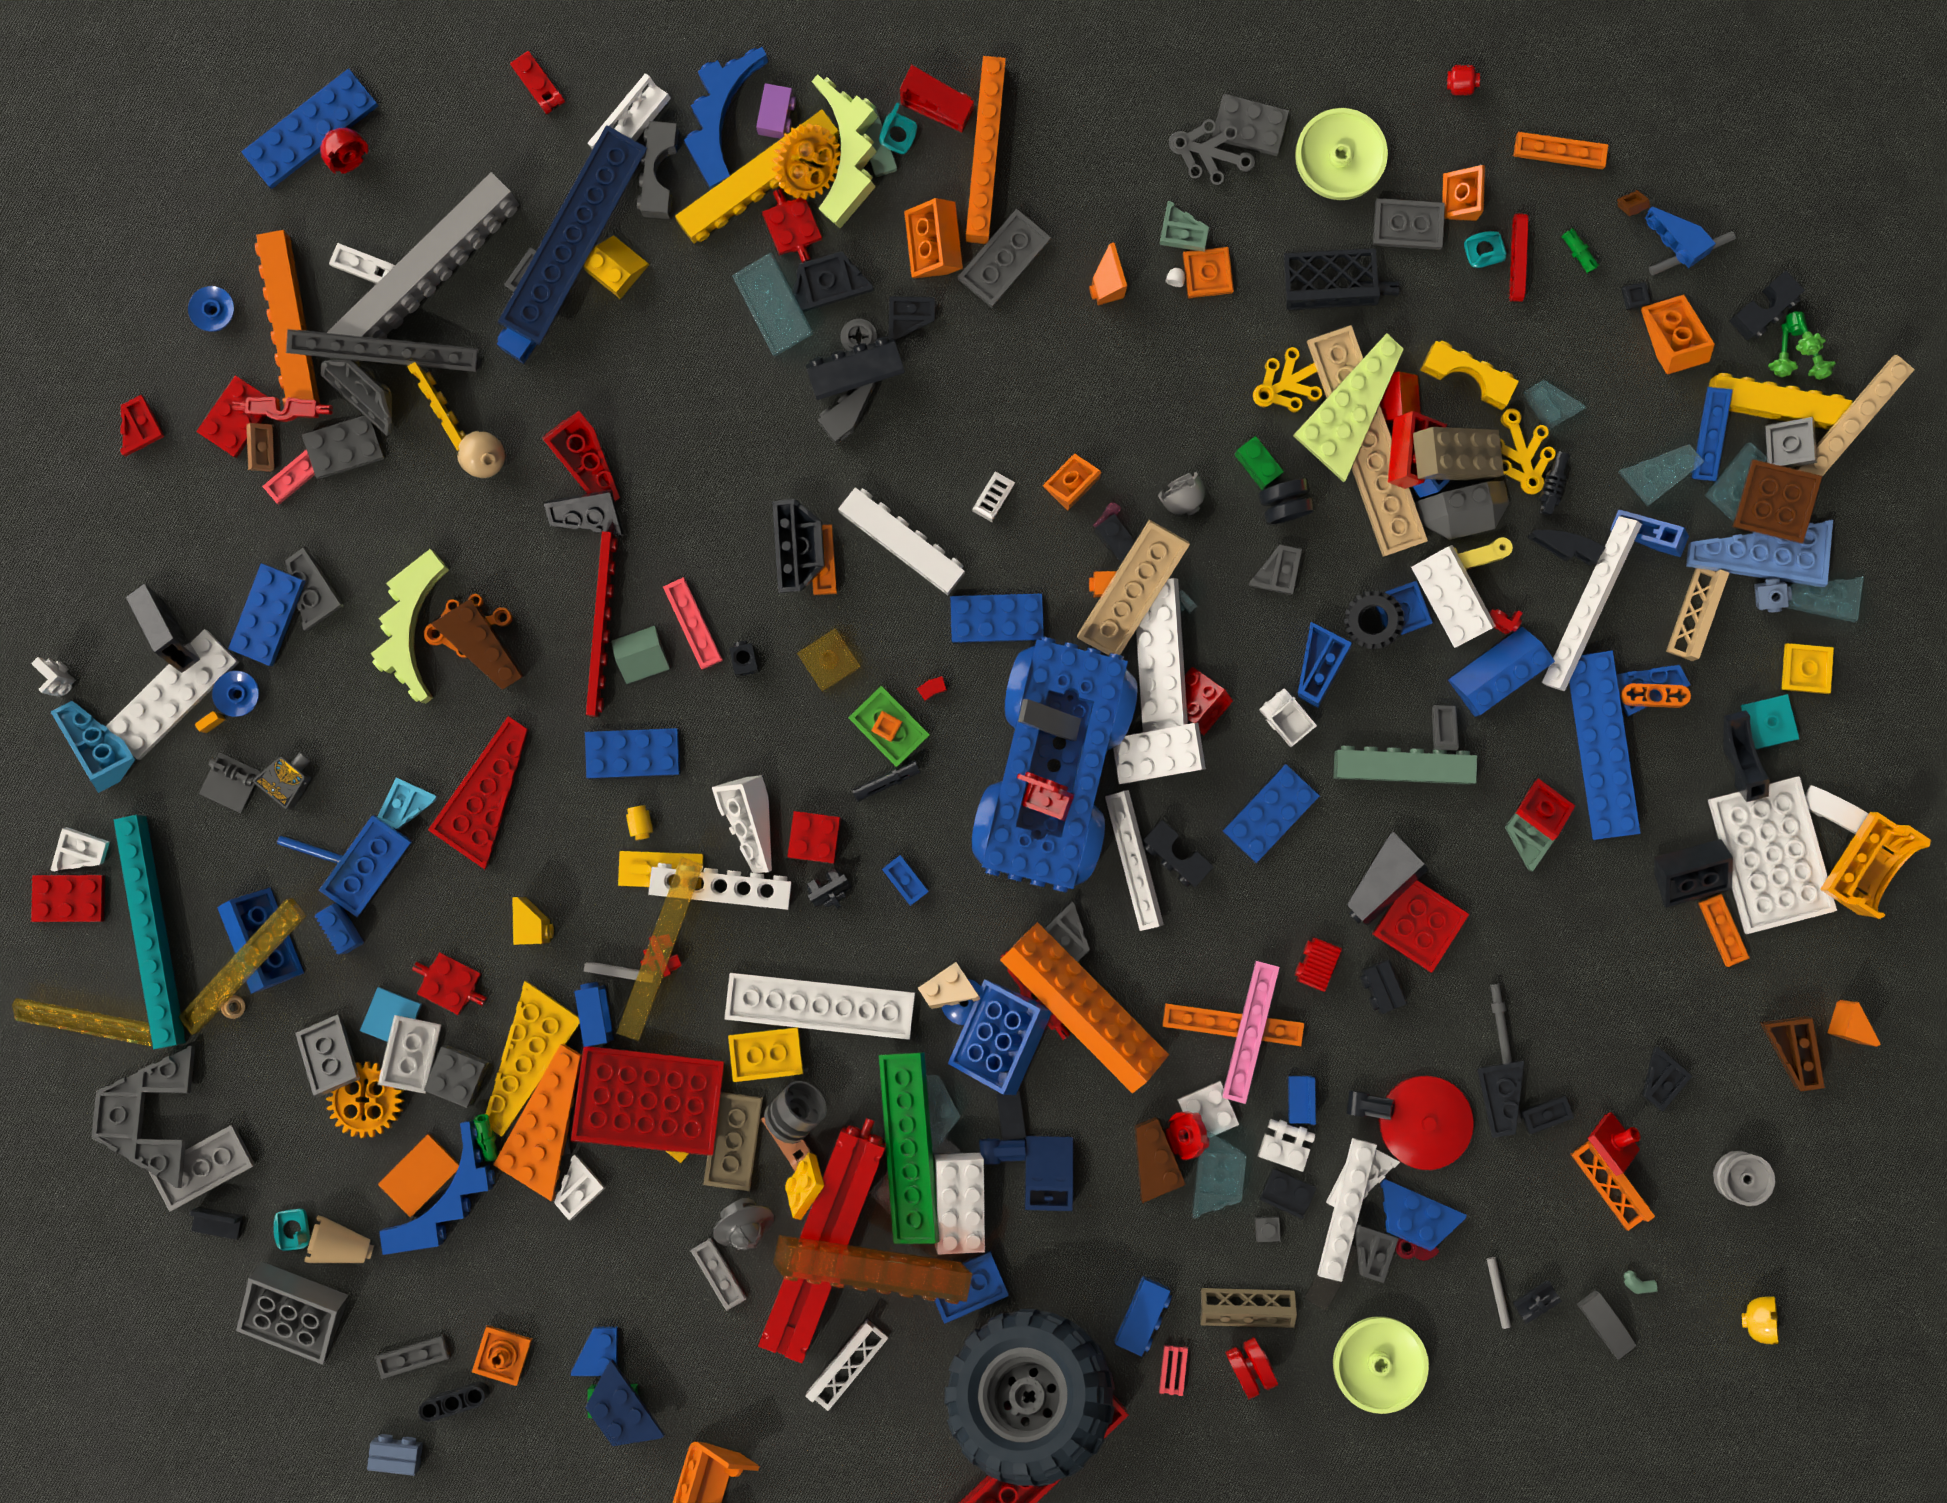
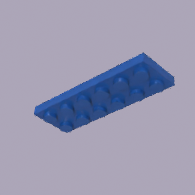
M348 68L241 152L266 184L273 189L321 151V143L330 130L343 127L350 129L376 109L378 104Z

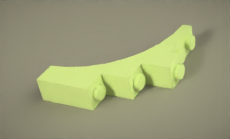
M817 75L812 80V83L831 105L839 125L841 138V156L837 176L819 210L841 228L875 188L871 181L873 177L863 168L877 152L872 146L874 141L865 132L878 116L874 111L875 106L868 99L861 100L858 96L852 99L844 91L840 94L835 90L836 85L829 78L826 77L823 80Z
M431 549L386 583L390 587L388 592L396 602L399 600L400 602L379 618L383 623L380 626L388 637L391 635L392 637L371 653L375 658L372 662L379 671L382 672L384 670L391 674L396 670L394 675L402 684L406 683L409 686L410 690L408 693L416 702L420 700V702L425 704L433 699L423 683L417 667L414 651L415 627L418 614L426 596L436 582L449 571L439 556Z

